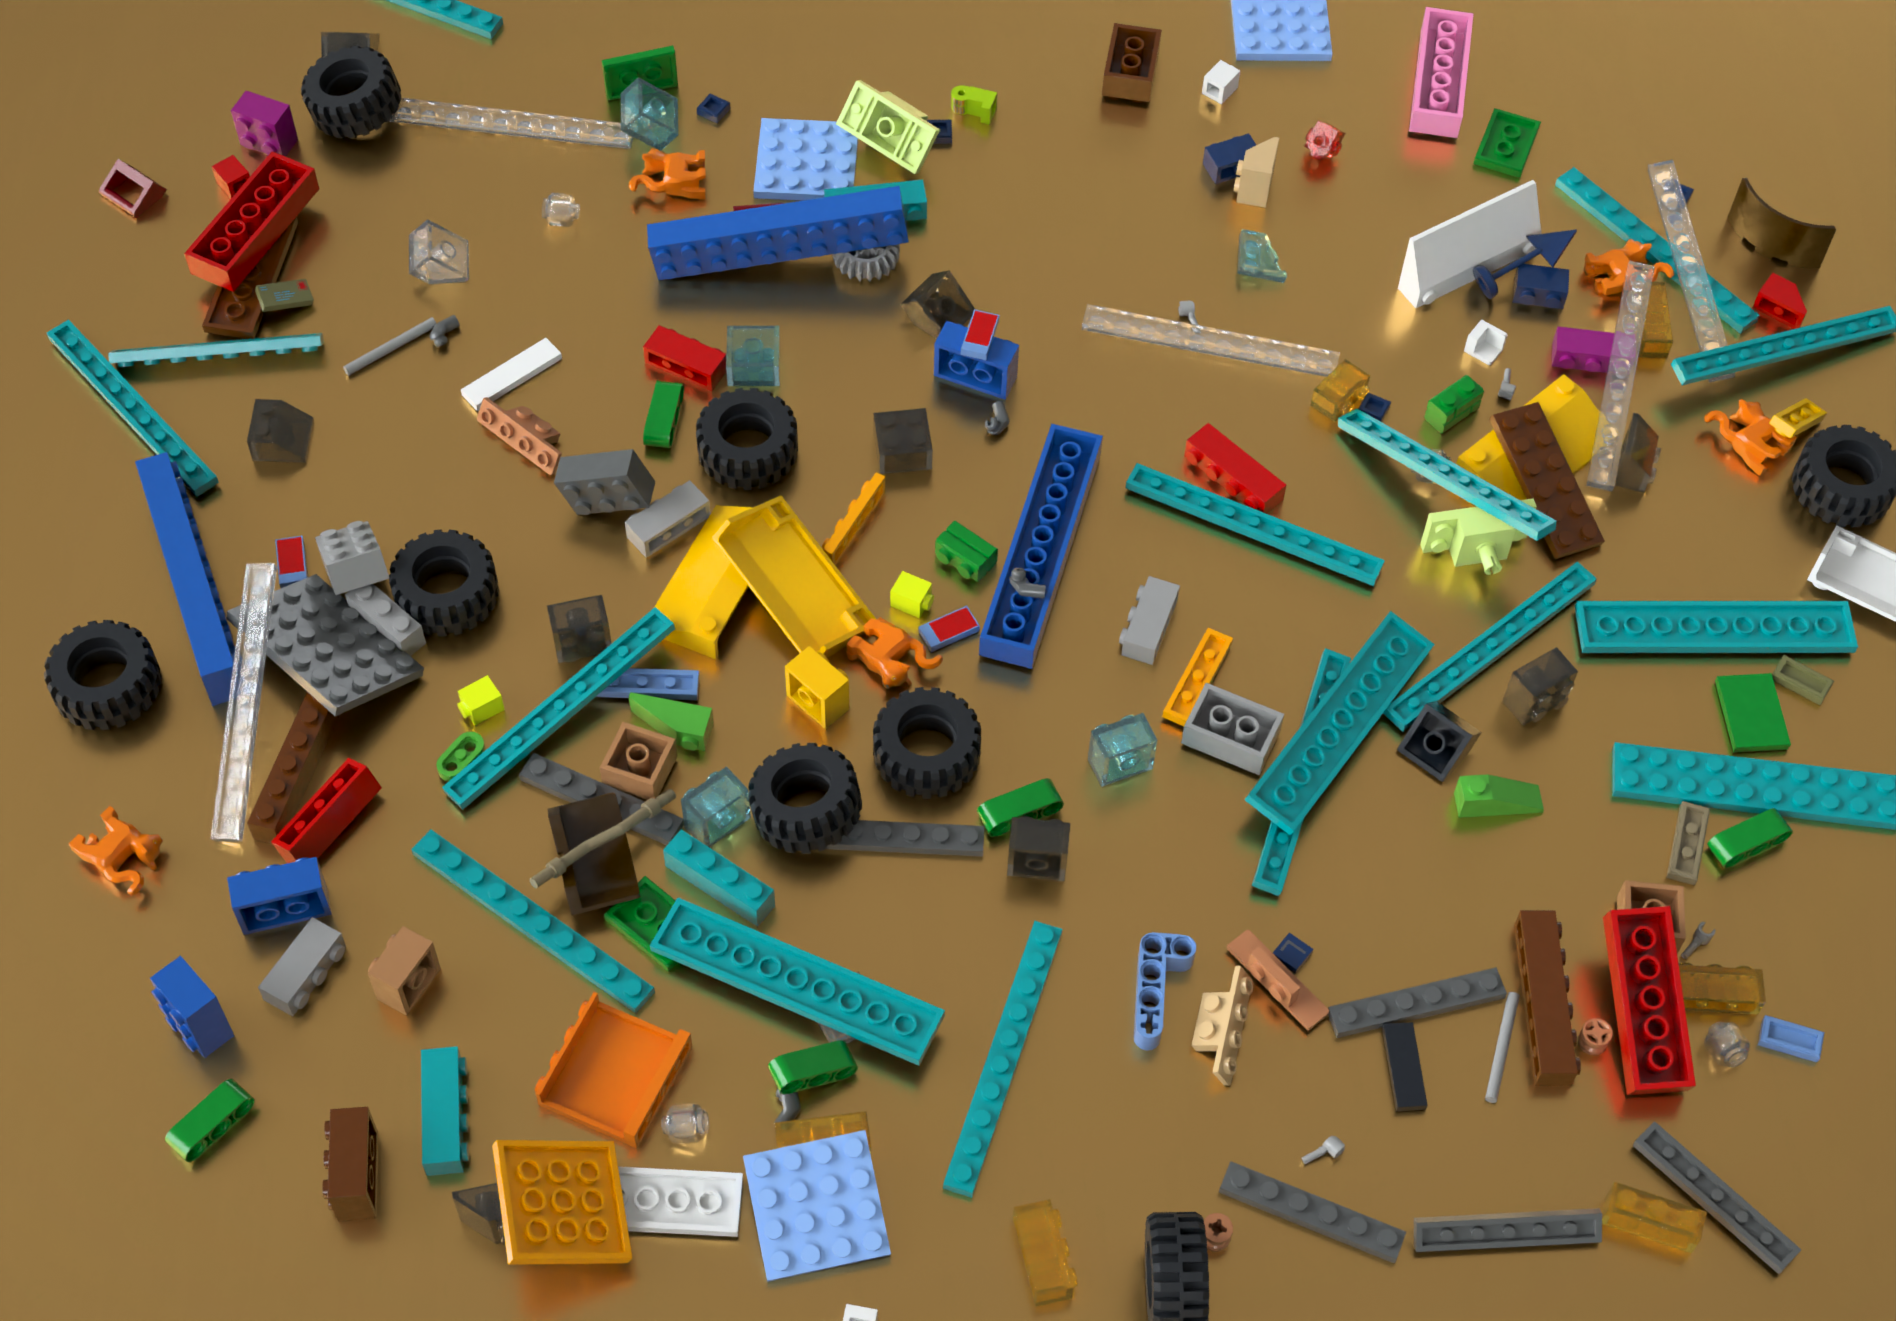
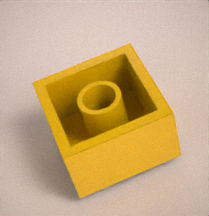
M808 646L785 665L787 697L825 730L850 709L849 678L843 670L832 666L822 652H816Z

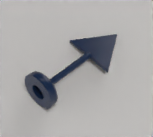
M1577 229L1526 236L1536 249L1494 274H1491L1483 265L1473 268L1475 280L1481 291L1487 298H1494L1498 294V286L1495 281L1497 278L1539 254L1554 267L1576 234Z

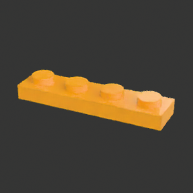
M876 472L870 481L867 480L864 483L858 499H853L850 503L845 518H840L837 522L834 534L831 538L825 539L821 548L834 565H836L884 495V475Z
M1207 628L1163 710V718L1182 726L1185 725L1205 683L1211 684L1232 645V637Z

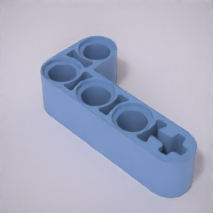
M1152 932L1144 935L1141 939L1137 965L1134 1042L1143 1050L1155 1049L1161 1040L1166 971L1184 972L1193 966L1197 947L1195 941L1189 936ZM1153 948L1158 953H1149L1146 949ZM1177 951H1184V952H1186L1188 955H1187V956H1180V955H1178L1176 952H1177ZM1146 975H1153V976H1155L1157 979H1156V980H1148L1147 978H1145V976H1146ZM1153 1002L1156 1006L1150 1008L1143 1003ZM1146 1023H1151V1034L1146 1033Z

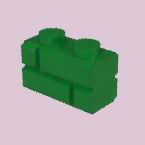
M1465 375L1428 401L1424 418L1439 433L1443 434L1466 418L1469 413H1473L1480 407L1484 390L1471 377Z
M955 520L935 541V554L937 558L944 564L950 563L956 567L958 572L967 579L971 577L979 582L986 575L987 571L989 572L996 565L998 560V548Z

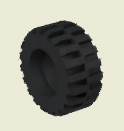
M360 46L339 48V51H331L327 53L326 57L319 58L316 61V65L308 69L307 75L304 76L302 81V99L315 125L325 134L334 135L342 139L344 137L350 139L357 138L358 135L366 136L370 134V131L374 129L377 131L382 128L384 122L388 123L391 120L392 114L396 113L399 107L398 104L401 101V88L388 59L379 51Z
M750 387V390L736 388L735 392L730 393L726 391L720 394V398L715 397L708 402L709 407L705 406L700 412V418L697 419L696 440L699 461L710 477L715 476V481L722 485L727 483L730 488L744 487V490H752V487L758 486L759 489L767 487V483L771 482L774 484L781 480L780 475H787L797 459L798 433L797 421L790 406L785 405L783 399L778 396L774 398L773 393L764 390V392H760L758 388ZM743 430L759 431L769 437L764 443L748 448L737 447L725 441L730 435Z
M1836 425L1827 427L1826 430H1820L1808 439L1794 467L1792 482L1796 496H1800V503L1803 507L1807 506L1809 508L1810 514L1814 517L1818 515L1823 518V522L1828 524L1833 522L1836 523V526L1846 527V525H1850L1851 528L1861 527L1863 523L1864 525H1869L1886 514L1896 497V450L1892 451V445L1886 439L1884 441L1880 439V435L1876 432L1865 431L1866 428L1860 426L1852 428L1851 425H1842L1841 428H1838ZM1829 467H1843L1852 470L1861 476L1867 485L1845 483L1836 478L1829 470Z
M442 529L434 530V533L429 535L425 532L418 535L419 539L415 541L411 539L407 542L405 549H400L395 555L396 560L391 563L389 584L394 602L422 626L424 634L432 635L437 633L438 636H447V633H454V635L462 634V630L475 628L479 620L483 622L489 616L488 610L492 611L496 605L499 587L492 555L488 549H485V545L480 540H474L472 535L464 532L461 535L457 530L449 529L448 532H442ZM456 572L467 577L463 585L448 593L434 594L421 589L422 585L429 578L439 573Z
M103 620V623H97V621L87 622V626L80 627L79 625L73 628L72 633L69 635L65 633L59 639L60 643L58 645H53L49 652L51 657H47L44 667L46 671L44 672V679L59 712L74 725L81 726L83 724L85 729L95 730L96 727H100L101 730H109L111 726L115 725L119 728L126 725V721L130 719L134 721L139 718L142 710L147 711L152 705L151 698L155 699L159 693L158 686L161 684L160 667L148 639L143 637L142 632L137 628H130L129 624L124 622L115 624L113 620ZM105 663H121L126 665L123 673L110 684L101 687H85L80 685L83 677L96 666Z
M924 687L915 688V691L911 693L908 690L899 693L898 699L892 697L886 702V708H881L873 727L874 763L877 770L881 771V777L884 781L888 783L891 781L892 788L898 792L903 789L906 791V795L915 797V794L922 795V799H931V795L938 794L940 798L947 796L949 790L956 792L962 788V782L968 783L973 777V772L977 770L979 765L981 725L977 721V714L974 709H968V703L963 698L957 700L955 698L956 694L948 690L946 693L940 692V688L931 687V690H924ZM930 729L946 735L953 742V745L941 754L921 756L907 750L901 741L912 732Z
M800 743L792 744V748L784 749L783 747L776 751V755H769L765 758L763 766L759 765L753 773L754 777L750 779L748 801L757 830L760 831L765 841L770 842L777 849L781 850L784 847L786 852L796 853V851H801L802 854H811V850L816 849L819 852L826 850L828 845L833 844L835 846L841 842L843 835L847 837L853 830V825H856L860 818L862 799L856 772H854L850 760H847L845 755L837 750L833 752L832 747L823 744L821 747H818L816 743H807L804 746H801ZM819 789L827 792L819 801L808 806L790 807L784 805V802L789 797L803 790Z
M1153 1212L1147 1216L1145 1223V1286L1148 1321H1209L1208 1253L1206 1230L1202 1215L1197 1212Z

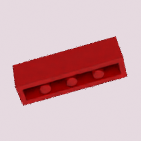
M1207 423L1187 439L1184 454L1187 460L1192 465L1198 466L1211 480L1219 483L1229 495L1235 496L1246 506L1268 514L1284 500L1286 484L1210 423Z
M348 758L278 833L271 843L286 863L295 862L305 857H317L318 859L382 789L381 785L366 765Z

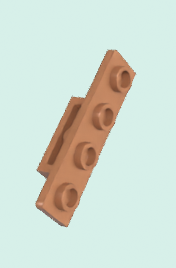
M488 397L483 398L477 421L549 475L555 474L562 453L551 444L558 442L561 433L555 430L550 423L536 416L527 407L520 406L505 411Z
M1250 930L1244 931L1227 945L1226 948L1307 1031L1328 1015L1329 1009Z

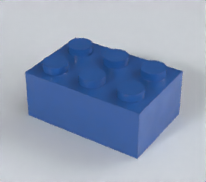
M946 321L934 343V376L1006 400L1017 379L1019 345L1010 340L994 337L986 360L961 355V347L968 328L961 324Z
M317 857L300 858L295 862L283 865L273 864L265 869L252 872L243 871L235 876L227 877L232 909L243 935L307 921L312 917L316 919L332 915L327 885Z
M181 955L150 977L155 988L151 993L159 1002L158 1006L166 1016L165 1020L175 1032L179 1031L183 1036L182 1040L192 1052L198 1050L206 1058L235 1036L217 997Z

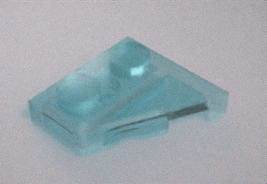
M1242 229L1239 235L1237 274L1284 283L1287 273L1285 270L1281 271L1277 263L1279 257L1275 250L1272 249L1267 234Z

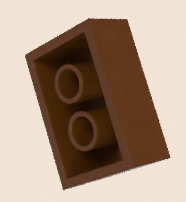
M1114 23L1104 71L1103 96L1150 102L1162 30Z
M369 1107L330 1109V1121H325L324 1126L325 1138L329 1140V1150H324L323 1156L324 1168L328 1169V1179L323 1180V1197L328 1199L329 1210L334 1211L338 1221L376 1218L378 1130Z

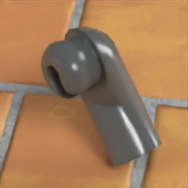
M452 315L438 322L433 327L430 333V340L434 341L436 347H440L448 342L444 334L460 326L456 316Z
M997 401L992 405L995 417H991L990 422L988 420L985 422V428L989 434H1000L1010 422L1003 401Z
M1014 568L1012 570L1010 584L1019 595L1044 599L1046 585L1030 583L1026 578V571L1023 568Z
M777 1088L776 1097H779V1100L782 1102L783 1110L774 1123L781 1130L787 1131L799 1114L801 1104L798 1092L783 1095Z

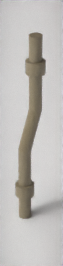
M668 789L655 799H648L641 804V809L619 824L584 841L561 858H554L546 864L545 869L530 878L531 885L534 888H538L552 877L558 878L566 872L568 866L590 851L625 834L646 818H653L661 812L662 807L676 798L675 792L672 789Z

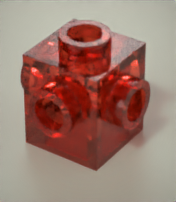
M1318 120L1315 127L1308 131L1304 147L1311 150L1309 155L1320 161L1323 158L1332 160L1333 156H1337L1342 148L1341 141L1346 133L1327 122Z

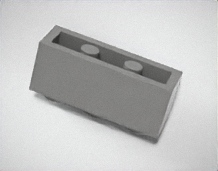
M689 480L685 484L675 487L671 493L663 498L653 501L649 508L631 515L625 521L627 538L647 558L706 520L711 514L710 501Z
M1151 576L1148 577L1145 586L1140 585L1136 600L1139 601L1137 607H1131L1127 619L1130 625L1128 629L1123 628L1120 635L1119 643L1123 644L1122 656L1153 665L1176 607L1180 585Z
M374 584L351 590L345 594L348 606L356 609L363 619L376 626L377 631L393 641L395 646L402 652H406L411 656L426 644L422 626Z
M312 917L258 986L263 1000L294 1016L298 1009H302L307 1004L310 993L316 985L323 983L332 964L342 958L346 947L342 934Z

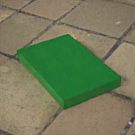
M673 45L602 60L605 93L608 101L678 86L676 55Z
M1494 108L1473 164L1521 178L1541 122Z
M1772 673L1717 676L1715 684L1733 753L1788 750L1791 742Z
M644 876L638 882L641 897L613 905L604 914V918L669 972L678 962L652 952L650 944L676 900L648 877Z

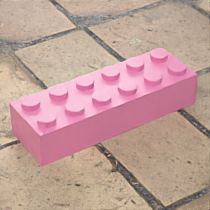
M1426 7L1420 34L1409 126L1410 132L1458 138L1463 118L1473 13Z

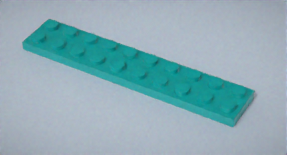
M1577 601L1575 605L1582 653H1855L1858 648L1848 601Z
M1390 611L1244 800L1287 834L1291 835L1435 644Z
M1615 742L1612 747V796L1673 804H1681L1682 801L1707 808L1757 814L1776 808L1783 817L1896 830V775Z
M681 898L676 899L650 944L652 952L918 1066L945 1017V1010Z

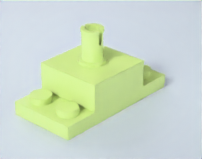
M856 80L836 125L914 174L920 172L940 129L926 121L928 116L891 92H879L862 80Z
M1534 498L1520 500L1535 509L1537 508ZM1470 507L1429 513L1420 545L1423 553H1439L1449 549L1455 567L1482 563L1484 572L1487 575H1491L1490 568L1493 574L1501 571L1502 566L1499 560L1507 559L1512 542L1526 538L1527 535L1488 514L1479 507Z

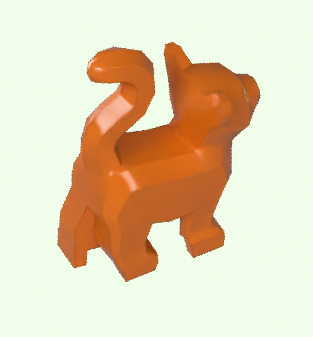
M652 148L648 153L642 154V159L645 161V169L642 174L632 177L629 181V188L634 192L639 184H643L652 192L667 193L690 199H705L706 190L699 187V180L706 178L705 150L698 151L696 155H690L681 152L665 153ZM662 171L665 172L663 181L659 183L654 182L649 177Z
M1629 239L1623 248L1610 249L1598 256L1587 253L1584 270L1588 277H1596L1604 273L1608 274L1609 279L1599 278L1595 280L1594 284L1598 295L1604 296L1620 292H1632L1641 286L1649 285L1656 281L1658 272H1663L1669 278H1672L1674 270L1668 263L1660 262L1649 268L1647 276L1642 275L1635 265H1647L1646 254L1651 249L1652 244H1642L1633 239Z
M1740 399L1737 413L1729 417L1731 420L1747 426L1738 432L1730 430V420L1725 413L1717 410L1708 412L1705 415L1704 421L1708 423L1716 420L1720 423L1721 435L1731 443L1733 449L1758 476L1768 469V466L1763 463L1767 457L1774 459L1779 455L1784 456L1791 450L1797 439L1796 436L1789 438L1777 433L1775 427L1769 424L1771 419L1764 415L1761 404L1756 401L1746 402Z
M881 617L878 619L871 618L864 625L865 634L878 637L873 644L855 635L846 644L847 658L851 661L858 658L870 671L881 675L882 684L885 688L900 686L901 684L912 685L907 673L910 666L898 662L910 650H915V660L924 669L933 670L943 661V657L940 654L933 659H927L926 647L920 641L912 638L904 629L895 627L894 624Z
M109 806L100 814L108 831L106 836L99 841L98 837L91 833L89 841L85 844V837L78 834L68 844L74 853L82 860L94 864L101 873L105 874L108 880L115 883L132 881L133 884L127 893L131 896L136 895L144 885L142 874L133 870L121 872L117 870L130 855L136 853L143 863L155 871L157 866L154 860L160 853V845L163 840L158 834H142L132 824L119 820V815L115 809Z

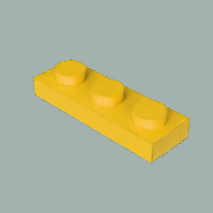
M1805 398L1775 414L1769 424L1774 426L1776 432L1780 435L1792 438L1821 422L1827 412Z

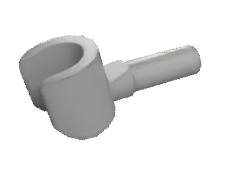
M1180 301V306L1178 307L1179 316H1188L1195 333H1200L1201 328L1196 320L1194 302Z
M1510 368L1505 369L1504 380L1498 392L1499 396L1508 400L1512 399L1516 389L1515 385L1510 384Z
M1701 922L1693 934L1694 939L1681 954L1682 958L1687 959L1700 945H1707L1714 936L1715 929L1710 934L1702 931L1706 922Z
M1330 1136L1321 1147L1301 1159L1304 1164H1307L1327 1152L1335 1159L1343 1153L1345 1144L1338 1137Z

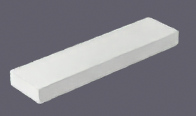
M544 338L462 388V396L478 411L480 410L483 398L488 397L490 400L495 401L561 360V352L547 338Z

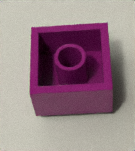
M245 91L231 109L240 145L245 148L254 149L266 155L273 151L286 157L298 140L290 105Z

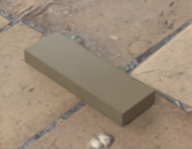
M1685 801L1681 802L1666 878L1691 885L1696 884L1710 808Z

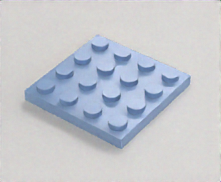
M1231 0L1236 60L1331 61L1332 45L1326 0Z
M761 118L753 191L754 198L803 201L823 198L824 189L853 187L855 183L858 138L836 125V121Z
M866 1130L743 1156L767 1282L891 1255Z

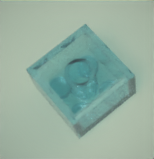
M638 77L621 93V131L661 151L678 136V98Z
M727 326L726 372L728 386H780L779 326Z
M1144 713L1135 716L1128 715L1118 722L1109 725L1101 724L1094 730H1091L1088 761L1101 787L1153 769L1157 738Z
M727 766L719 772H713L704 783L697 788L689 789L681 798L685 829L709 848L751 818L748 789Z

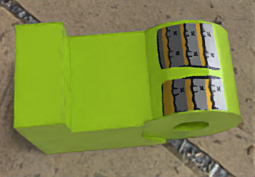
M956 86L951 91V108L960 115L970 114L981 117V123L990 125L997 110V92L972 86Z

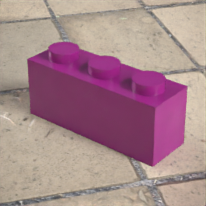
M1557 326L1552 342L1553 367L1612 373L1615 375L1630 374L1635 360V335Z

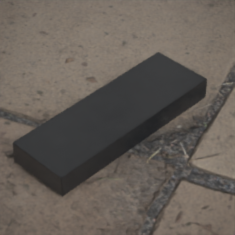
M1413 1022L1383 1024L1382 1032L1396 1112L1426 1110L1428 1104Z

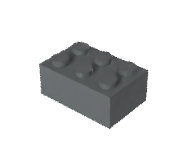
M633 449L560 457L554 480L555 486L577 515L649 508L656 482Z

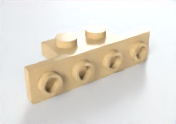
M1235 966L1230 992L1203 993L1191 1045L1196 1051H1217L1213 1074L1223 1085H1231L1232 1077L1236 1072V1058L1238 1048L1242 1045L1243 1025L1248 1017L1247 1006L1249 996L1253 992V981L1241 966Z

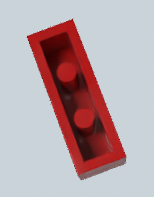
M658 325L643 346L645 363L711 392L728 370L727 354L723 353L720 349L709 347L694 338H688L673 329H667Z

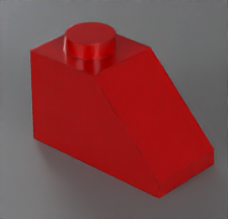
M1772 273L1762 286L1752 307L1793 329L1801 327L1807 313L1796 284L1775 273Z

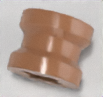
M1599 1018L1589 1019L1585 1022L1578 1036L1580 1048L1589 1055L1602 1054L1613 1036L1611 1026ZM1589 1036H1592L1593 1038H1595V1039H1596V1042H1595L1594 1040H1592L1591 1038H1589Z
M1222 1213L1208 1215L1204 1219L1207 1249L1216 1252L1224 1250L1231 1241L1233 1224Z

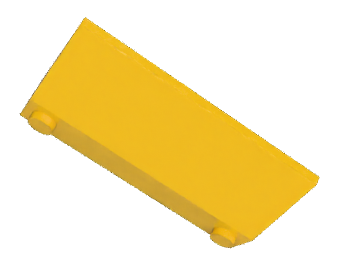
M1564 374L1525 404L1529 405L1539 402L1573 475L1617 440V435L1586 392ZM1494 429L1458 457L1456 462L1458 466L1519 500L1526 499Z
M778 496L728 518L713 535L712 539L799 653L810 646L816 652H822L828 659L846 647V644L854 635L861 637L865 634L864 625L871 618L876 619L782 496Z
M716 505L654 606L671 620L675 626V630L665 637V640L715 660L717 659L718 637L747 590L748 585L712 537L728 518L753 507Z

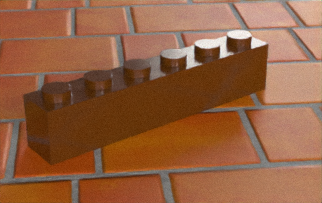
M308 692L247 822L254 840L272 844L271 841L295 816L340 714L334 716Z
M1520 910L1515 922L1535 1086H1572L1576 1076L1580 1075L1581 1062L1579 1057H1575L1574 1047L1577 1045V1033L1575 1029L1571 1028L1570 1021L1573 1018V1004L1568 1002L1567 999L1570 983L1569 976L1564 975L1563 966L1566 962V952L1564 948L1560 947L1559 940L1562 937V924L1560 921H1557L1555 910Z

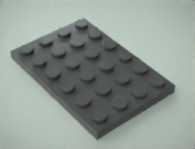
M317 574L227 611L226 619L334 716L423 676V666L408 653L398 649L393 641L377 631L376 626L363 619L356 609L349 607L347 600L340 594L335 595L333 588Z

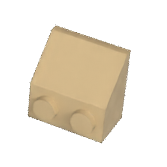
M1273 137L1246 150L1244 161H1238L1236 175L1241 177H1236L1233 191L1238 192L1237 203L1266 208L1279 142L1278 137Z

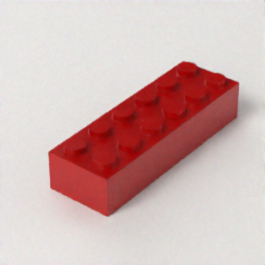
M272 151L184 253L190 273L234 292L318 192L319 185L315 169Z
M1670 906L1610 910L1603 917L1627 1095L1689 1091L1696 1086L1671 908Z

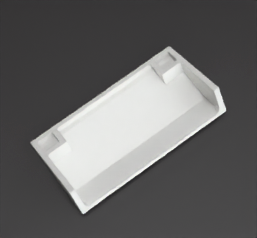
M1531 180L1411 237L1398 286L1401 293L1415 308L1424 304L1428 305L1435 299L1474 281L1473 268L1478 265H1483L1492 272L1535 250L1536 248L1526 236L1541 234L1536 182Z
M1836 526L1807 580L1811 581L1819 589H1828L1896 621V553Z

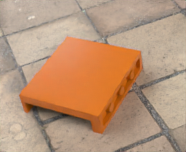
M593 992L589 1001L585 1000L582 1003L576 1024L574 1026L571 1025L567 1029L564 1037L565 1043L561 1050H556L553 1054L546 1076H541L535 1087L536 1097L539 1106L637 1149L692 1048L691 1033L679 1029L676 1035L599 1002L598 993Z

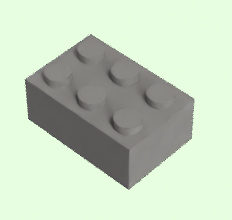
M355 521L348 524L346 528L340 530L329 529L322 532L320 536L315 537L335 595L389 579L381 549L368 521Z
M1205 683L1184 725L1181 743L1260 775L1281 731L1284 714Z

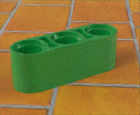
M656 381L644 427V445L663 448L672 447L684 398V384Z
M1045 778L985 801L978 807L977 813L989 836L996 837L1057 813L1063 808L1064 802L1052 780Z
M1772 808L1716 834L1708 841L1707 845L1724 868H1730L1783 843L1793 834V831L1778 810Z
M838 1040L786 1053L774 1058L768 1064L776 1086L783 1095L840 1081L852 1076L858 1070V1066L845 1040Z
M233 1078L228 1079L176 1123L167 1133L165 1142L186 1162H192L252 1109L255 1099Z

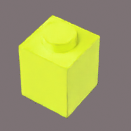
M904 571L901 572L890 591L891 607L919 619L924 610L931 608L934 601L932 583Z
M488 675L458 691L460 702L457 703V706L463 717H469L474 725L505 710L502 696Z

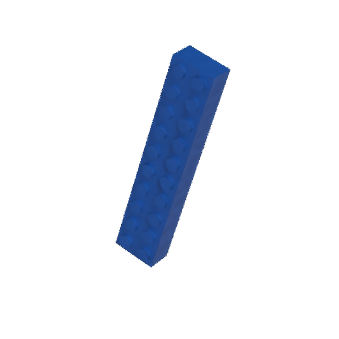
M900 186L647 224L648 249L658 280L909 243Z
M1051 423L980 635L979 656L1033 668L1101 456L1102 435ZM1014 568H1023L1026 571V578L1030 583L1046 585L1044 599L1019 595L1010 584L1012 570Z
M167 452L135 461L200 676L211 704L215 706L243 697L245 693L242 685L247 684L246 677L240 664V658L233 642V636L226 620L227 617L220 601V595L209 561L207 560L206 551L177 462H171Z

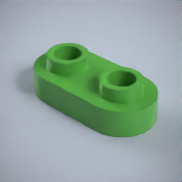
M465 732L438 758L436 766L438 774L443 780L449 782L485 751L482 736L476 732ZM469 748H475L474 751H467ZM450 768H457L454 771H448Z

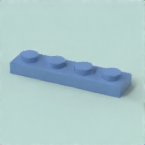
M629 668L596 697L629 698L630 692L663 699L698 700L699 670Z

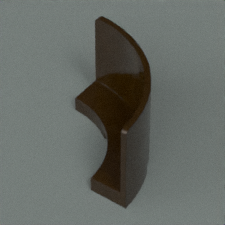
M1742 178L1728 214V219L1735 232L1742 240L1746 238L1753 244L1755 251L1769 259L1776 257L1788 261V265L1794 267L1820 268L1836 232V228L1833 225L1825 226L1801 222L1773 209L1758 196L1750 185L1748 178Z
M613 792L548 809V818L558 855L567 854L584 841L623 821L617 796ZM626 833L590 851L568 866L566 872L562 874L571 915L641 897Z

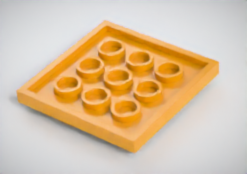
M495 1141L492 1147L508 1265L628 1263L632 1259L614 1141Z

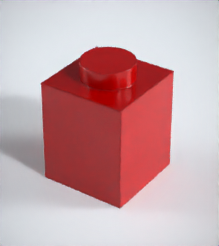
M234 155L212 166L216 183L230 199L250 177L249 172Z

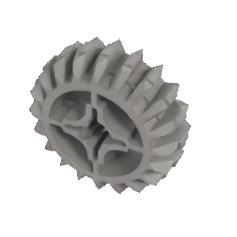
M900 244L847 253L832 254V258L836 268H840L842 274L848 273L850 279L857 277L860 282L862 278H867L870 282L873 277H876L880 280L882 274L888 276L890 270H895L896 263L900 258Z

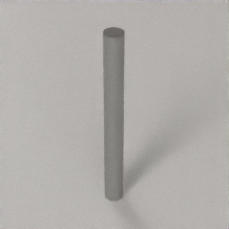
M431 317L343 366L345 373L349 376L433 329L435 324H437L436 321Z
M1509 992L1507 995L1485 1100L1490 1103H1496L1499 1095L1520 997L1515 992Z

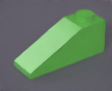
M630 692L629 703L632 713L662 735L676 739V745L682 746L687 750L697 749L705 751L714 723L712 708Z
M1488 774L1460 776L1454 791L1459 818L1543 813L1544 811L1539 785Z

